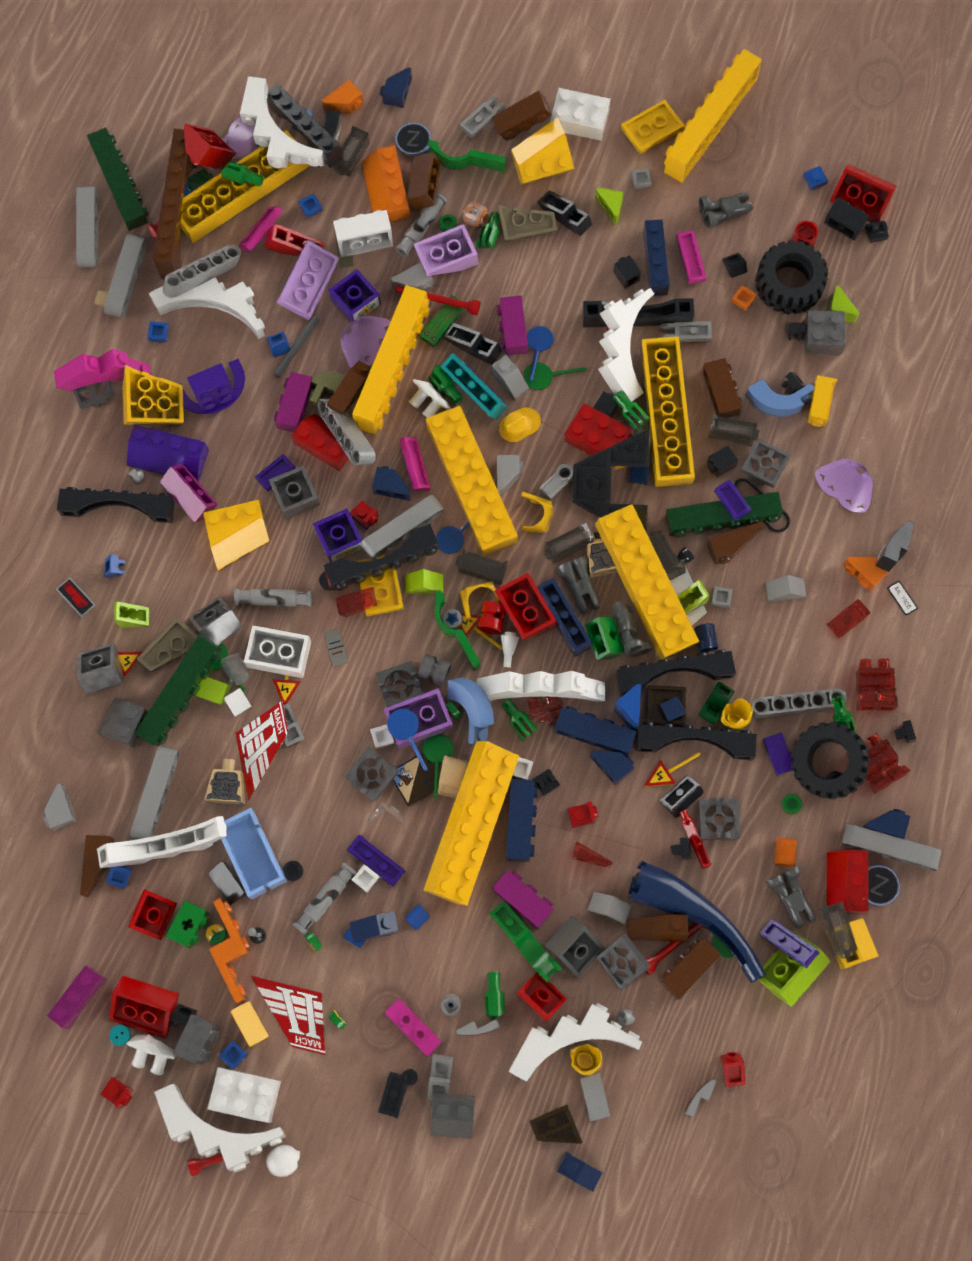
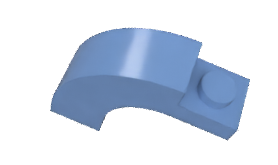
M762 379L750 386L745 396L759 411L771 416L785 417L800 412L804 403L812 398L815 388L810 383L791 395H780L772 391Z
M460 677L448 680L447 699L459 702L468 714V743L475 745L476 741H487L488 726L494 724V716L486 693L478 684L467 678Z

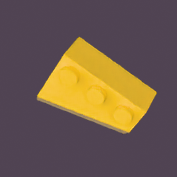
M558 118L511 149L520 185L574 169L566 135Z
M125 365L123 379L124 425L180 426L184 423L183 385L152 376L149 373L138 371Z
M259 500L203 513L210 547L218 572L228 564L238 561L245 554L251 553L270 542Z

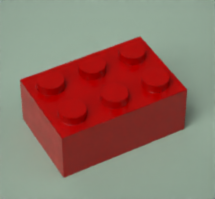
M583 403L565 432V442L592 456L632 437L633 429Z

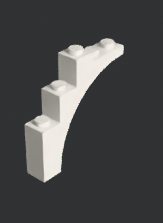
M248 76L240 116L243 124L248 126L255 125L253 136L256 145L262 147L269 146L267 152L269 166L287 168L288 162L293 164H309L314 167L323 166L325 161L323 150L310 148L294 141L285 135L273 121L267 106L268 86L266 79Z
M214 277L174 298L164 295L163 286L149 293L160 315L186 307L216 308L230 313L251 328L258 339L265 336L263 331L265 328L261 318L257 319L255 316L256 310L253 307L254 302L252 299L254 293L250 286H245L244 282L226 290L223 283H218Z
M651 288L643 291V289L633 294L635 298L632 300L628 298L625 301L619 300L616 303L612 300L604 306L605 310L600 313L610 330L603 334L604 338L599 341L609 358L602 362L603 366L598 370L614 395L616 394L621 399L617 392L623 391L631 402L644 392L636 379L632 367L630 337L638 312L644 303L654 295Z
M509 671L477 679V684L486 693L489 701L515 697L545 696L577 698L596 702L605 701V682L587 678L585 674L574 671L559 674L539 671L525 675Z
M223 816L215 817L195 826L153 837L104 844L97 848L100 868L144 864L152 859L174 857L182 852L205 850L213 846V842L227 836Z
M599 1003L596 1006L592 1004L581 1025H578V1020L570 1015H567V1017L562 1016L551 1037L547 1036L549 1032L539 1026L537 1029L532 1027L509 1072L527 1082L534 1070L549 1055L575 1042L609 1040L625 1044L636 1050H639L642 1042L637 1034L631 1031L627 1034L620 1030L622 1026L612 1020L610 1023L606 1022L610 1016L607 1013L608 1008Z
M174 1083L154 1092L170 1138L173 1141L183 1142L189 1139V1135L192 1134L198 1153L201 1156H213L220 1149L229 1171L239 1172L245 1169L246 1164L250 1163L247 1154H251V1156L263 1151V1147L270 1145V1147L282 1143L281 1139L286 1137L281 1127L254 1134L230 1133L217 1129L205 1123L194 1114L184 1101L178 1086Z

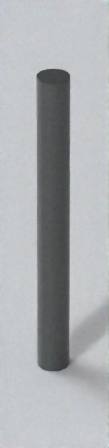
M312 317L274 372L276 377H281L319 322L318 317Z

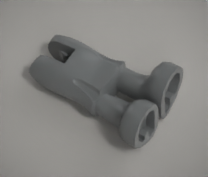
M738 193L712 202L707 196H700L698 204L700 214L704 216L705 226L712 228L719 221L752 211L754 209L752 203L746 202L749 199L748 193Z
M588 556L572 561L581 580L577 581L571 562L562 564L555 569L558 576L566 578L569 584L568 588L573 593L575 603L582 614L588 612L584 602L586 599H590L594 610L600 608L599 598L593 588L592 578L589 577L587 570L589 565Z
M621 602L614 603L612 611L619 627V635L622 636L625 655L636 657L652 651V643L650 641H641L638 637V628L631 606Z
M800 866L794 867L766 881L767 886L778 893L791 921L798 929L804 926L799 915L801 911L804 912L810 923L816 921L813 908L798 881V877L802 872ZM784 879L792 890L790 894L785 887Z

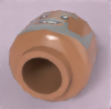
M473 201L462 209L463 221L466 224L475 228H480L487 224L489 212L484 205Z

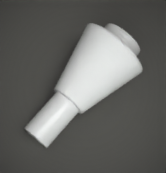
M505 632V635H501L504 654L503 667L511 668L512 655L520 638L514 632Z

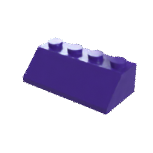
M134 424L128 441L127 466L165 475L171 466L183 464L199 482L209 449L204 441Z

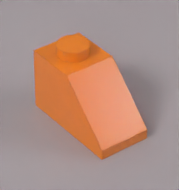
M350 80L322 99L325 112L340 111V113L350 114L364 104L362 93Z

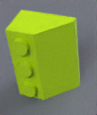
M794 931L795 935L819 951L817 957L808 968H805L778 949L763 966L766 975L759 979L766 988L790 1007L796 1003L831 962L821 948Z

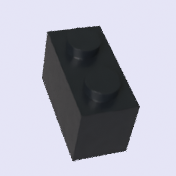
M838 198L827 213L824 224L855 241L866 225L869 215L863 210L851 206L847 201Z

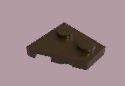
M567 1104L529 1121L537 1141L583 1143Z

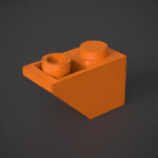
M848 557L843 563L845 570L850 575H854L862 587L868 588L870 591L888 574V571L875 566L877 557Z

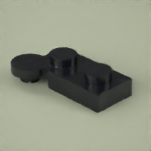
M407 1069L402 1075L390 1071L378 1113L395 1118L399 1117L407 1086L414 1085L418 1080V1074L415 1070Z

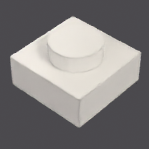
M387 724L370 729L376 749L395 744L393 736L388 731Z
M519 757L512 777L528 780L533 761Z
M364 864L352 881L368 893L380 876Z

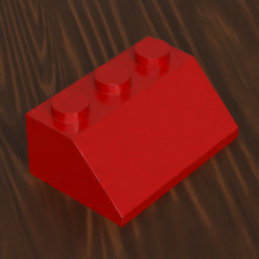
M185 123V151L191 157L190 161L197 166L203 165L206 168L224 169L236 152L212 129Z
M848 164L839 179L830 201L835 203L838 198L847 201L851 206L863 210L869 215L868 219L878 222L883 216L897 185Z
M315 413L302 420L291 435L295 445L339 472L349 460L324 420Z
M529 573L495 590L496 595L523 640L540 636L556 627L557 621Z
M843 850L827 852L826 913L868 914V851Z
M122 975L112 992L109 1021L166 1039L173 1022L170 1020L171 1014L178 1006L179 993Z

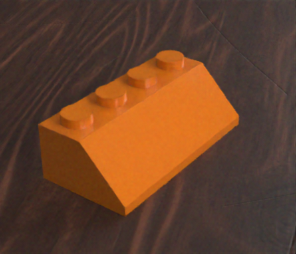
M393 145L377 148L361 161L372 213L377 210H387L389 222L410 219L396 147Z

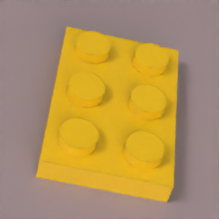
M664 99L622 123L620 128L638 153L642 154L684 130L685 125Z
M369 558V559L359 560L358 562L373 561V560H371V559ZM388 569L383 571L382 575L377 577L370 576L360 583L367 617L404 610L396 569Z

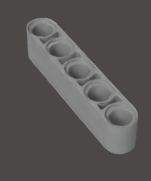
M96 186L77 187L76 260L78 268L98 267V193Z
M126 235L105 301V314L121 318L125 317L146 251V237Z
M235 245L225 246L166 275L163 285L164 295L169 298L177 297L214 277L234 269L238 265L241 254L240 249Z
M330 398L320 399L317 403L318 413L352 464H373L376 456L375 451L346 410L342 414L327 406Z
M430 495L366 537L360 543V546L371 560H375L407 539L413 530L428 525L443 514L445 509L434 495Z
M829 689L760 697L751 704L753 708L752 717L762 719L834 710L831 702L833 695L844 697V702L847 700V695L841 689ZM813 698L820 699L821 705H815ZM793 700H799L802 703V707H796ZM774 703H781L783 705V709H776ZM755 705H762L764 712H758L755 709Z
M161 745L158 747L134 818L130 837L142 839L154 836L179 759V750Z
M847 824L842 840L843 846L868 851L870 854L931 871H937L941 850L855 825Z

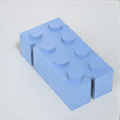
M252 808L224 821L227 828V836L221 840L246 894L251 900L268 892L267 887L272 890L288 882Z

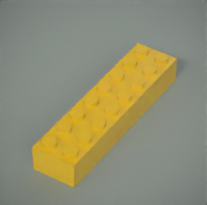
M743 49L740 55L737 54L734 57L732 66L726 68L723 78L715 83L713 92L707 94L702 107L699 106L696 109L694 118L688 120L683 133L680 132L675 139V144L673 146L670 145L667 149L664 173L681 183L685 180L756 82L762 62L761 58L746 49Z
M287 130L284 131L285 135L296 141ZM261 146L237 162L247 166L250 172L264 176L261 187L248 182L240 184L225 179L220 173L183 198L180 228L190 241L195 243L310 165L288 162L287 168H274L269 166L267 159L269 146Z
M408 285L404 288L352 413L354 422L362 431L376 435L378 430H381L383 427V417L385 413L388 414L391 407L389 402L397 393L396 385L403 378V368L409 364L410 351L415 349L417 334H421L424 325L422 322L424 318L428 317L430 312L426 291Z
M679 336L642 339L640 351L647 415L650 417L648 425L649 429H651L650 442L652 446L651 453L655 487L692 485L695 474Z
M459 405L426 418L428 432L482 556H487L517 544L518 535L461 406Z
M633 504L599 518L595 523L596 529L616 565V570L659 659L669 658L695 646L699 640Z
M476 741L423 891L455 904L468 905L519 755L488 741Z

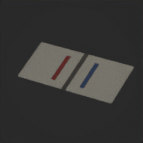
M336 629L325 632L324 636L333 667L348 663L340 630Z

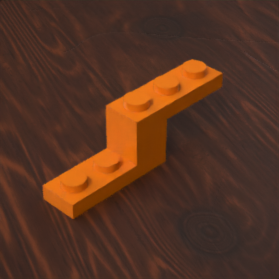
M219 898L213 901L230 938L209 950L235 1003L241 1004L246 1001L244 996L247 993L242 984L238 985L235 979L238 975L234 967H229V964L249 954L248 948L250 944L245 936H241L239 932L241 926L236 918H232L230 914L232 908L228 901L224 902L223 899Z

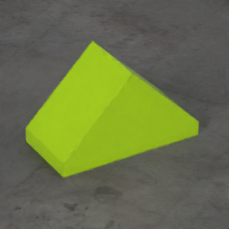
M597 188L595 199L615 225L618 224L624 192Z
M836 286L832 294L829 311L845 312L846 322H856L860 314L840 286Z
M422 569L405 575V594H436L438 590H441L443 593V574Z
M698 580L677 597L685 613L688 614L705 605L710 596L702 582Z
M116 601L114 602V621L120 628L149 626V607Z

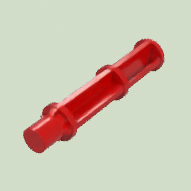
M687 810L681 811V823L686 830L701 868H709L712 862H710L703 842L699 837L693 823V818L689 817Z

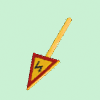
M461 613L463 622L460 629L463 630L466 637L474 630L498 649H503L501 645L475 627L482 616L470 614L471 619L467 620L465 613Z
M117 652L124 677L127 676L138 661L137 658L143 652Z
M285 675V680L272 679L283 705L288 703L301 682L289 680L288 675Z
M700 752L669 770L660 760L643 787L676 784L670 773L701 755Z

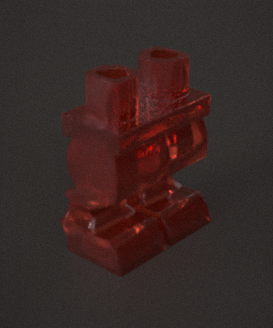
M861 659L859 661V667L855 673L856 691L860 694L856 711H874L875 709L876 711H894L898 707V697L895 695V670L891 668L889 659H879L877 661L878 668H871V659Z
M877 733L867 738L872 748L868 749L870 764H868L869 773L865 776V780L870 783V788L875 794L910 772L905 765L899 766L898 754L889 745L888 740H882Z

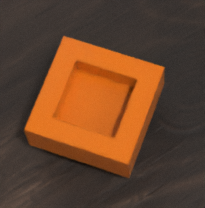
M741 285L731 302L747 311L757 294Z

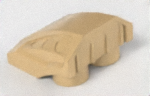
M444 755L438 795L456 799L469 763L468 760Z

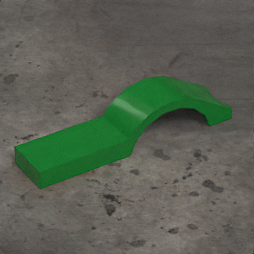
M428 140V153L433 152L441 162V165L446 168L460 170L473 165L505 172L506 157L473 149L461 157H451L441 151L437 141Z
M441 590L436 591L435 618L438 628L443 634L457 639L474 671L481 668V663L463 630H454L442 623L439 615L441 608L446 602Z
M505 900L489 913L546 983L550 981L549 977L557 970L558 972L562 970Z

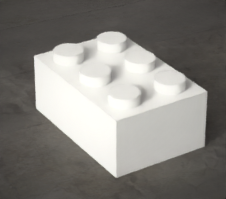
M559 88L551 121L558 118L564 132L567 134L602 141L610 109V98Z
M377 210L370 214H358L355 217L340 218L333 221L341 257L393 247L392 231L387 210Z
M252 625L244 664L247 668L303 678L311 639L307 635Z
M218 1068L208 1110L271 1123L281 1081Z

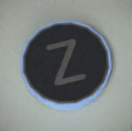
M408 123L398 130L396 145L398 150L405 156L415 157L423 155L429 149L428 140H431L430 133L422 124Z
M877 865L868 868V903L876 906L889 904L899 893L900 884L898 877L891 869L885 866Z

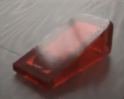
M374 587L337 597L338 614L349 617L377 606Z
M857 599L832 619L827 626L840 639L871 613Z
M576 841L572 857L574 860L611 868L612 861Z

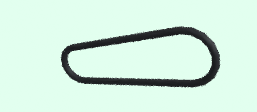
M738 479L734 483V486L736 487L738 482L744 481L748 483L752 488H754L758 493L764 494L747 479ZM783 510V514L787 517V525L779 530L772 528L766 521L763 523L773 532H783L790 525V517Z

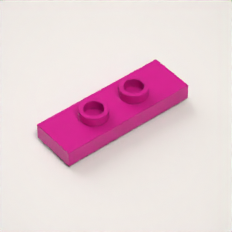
M270 206L239 244L242 251H251L256 244L260 243L264 238L263 235L275 224V220L283 210L279 206Z
M694 230L676 233V240L688 284L706 281V274Z
M402 437L399 440L413 490H430L431 487L417 438Z
M400 998L385 1012L427 1057L442 1043Z

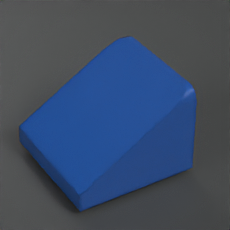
M284 332L267 337L273 357L281 356L290 351Z
M419 904L405 917V920L415 930H418L430 916Z

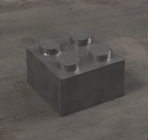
M808 310L804 320L806 324V332H804L805 353L841 355L845 348V312Z
M304 465L269 479L285 520L320 506Z
M191 1015L173 1054L195 1064L207 1062L212 1052L209 1049L212 1043H216L219 1038L220 1031L218 1030L220 1026L199 1016Z

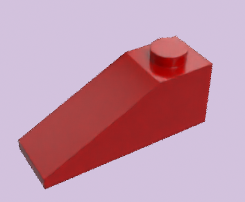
M274 224L267 231L264 247L280 254L300 256L307 240L322 248L325 242Z

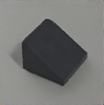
M739 253L722 259L731 278L747 272L746 260Z

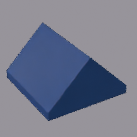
M641 684L635 685L616 701L614 708L619 717L628 726L632 727L634 731H636L639 723Z

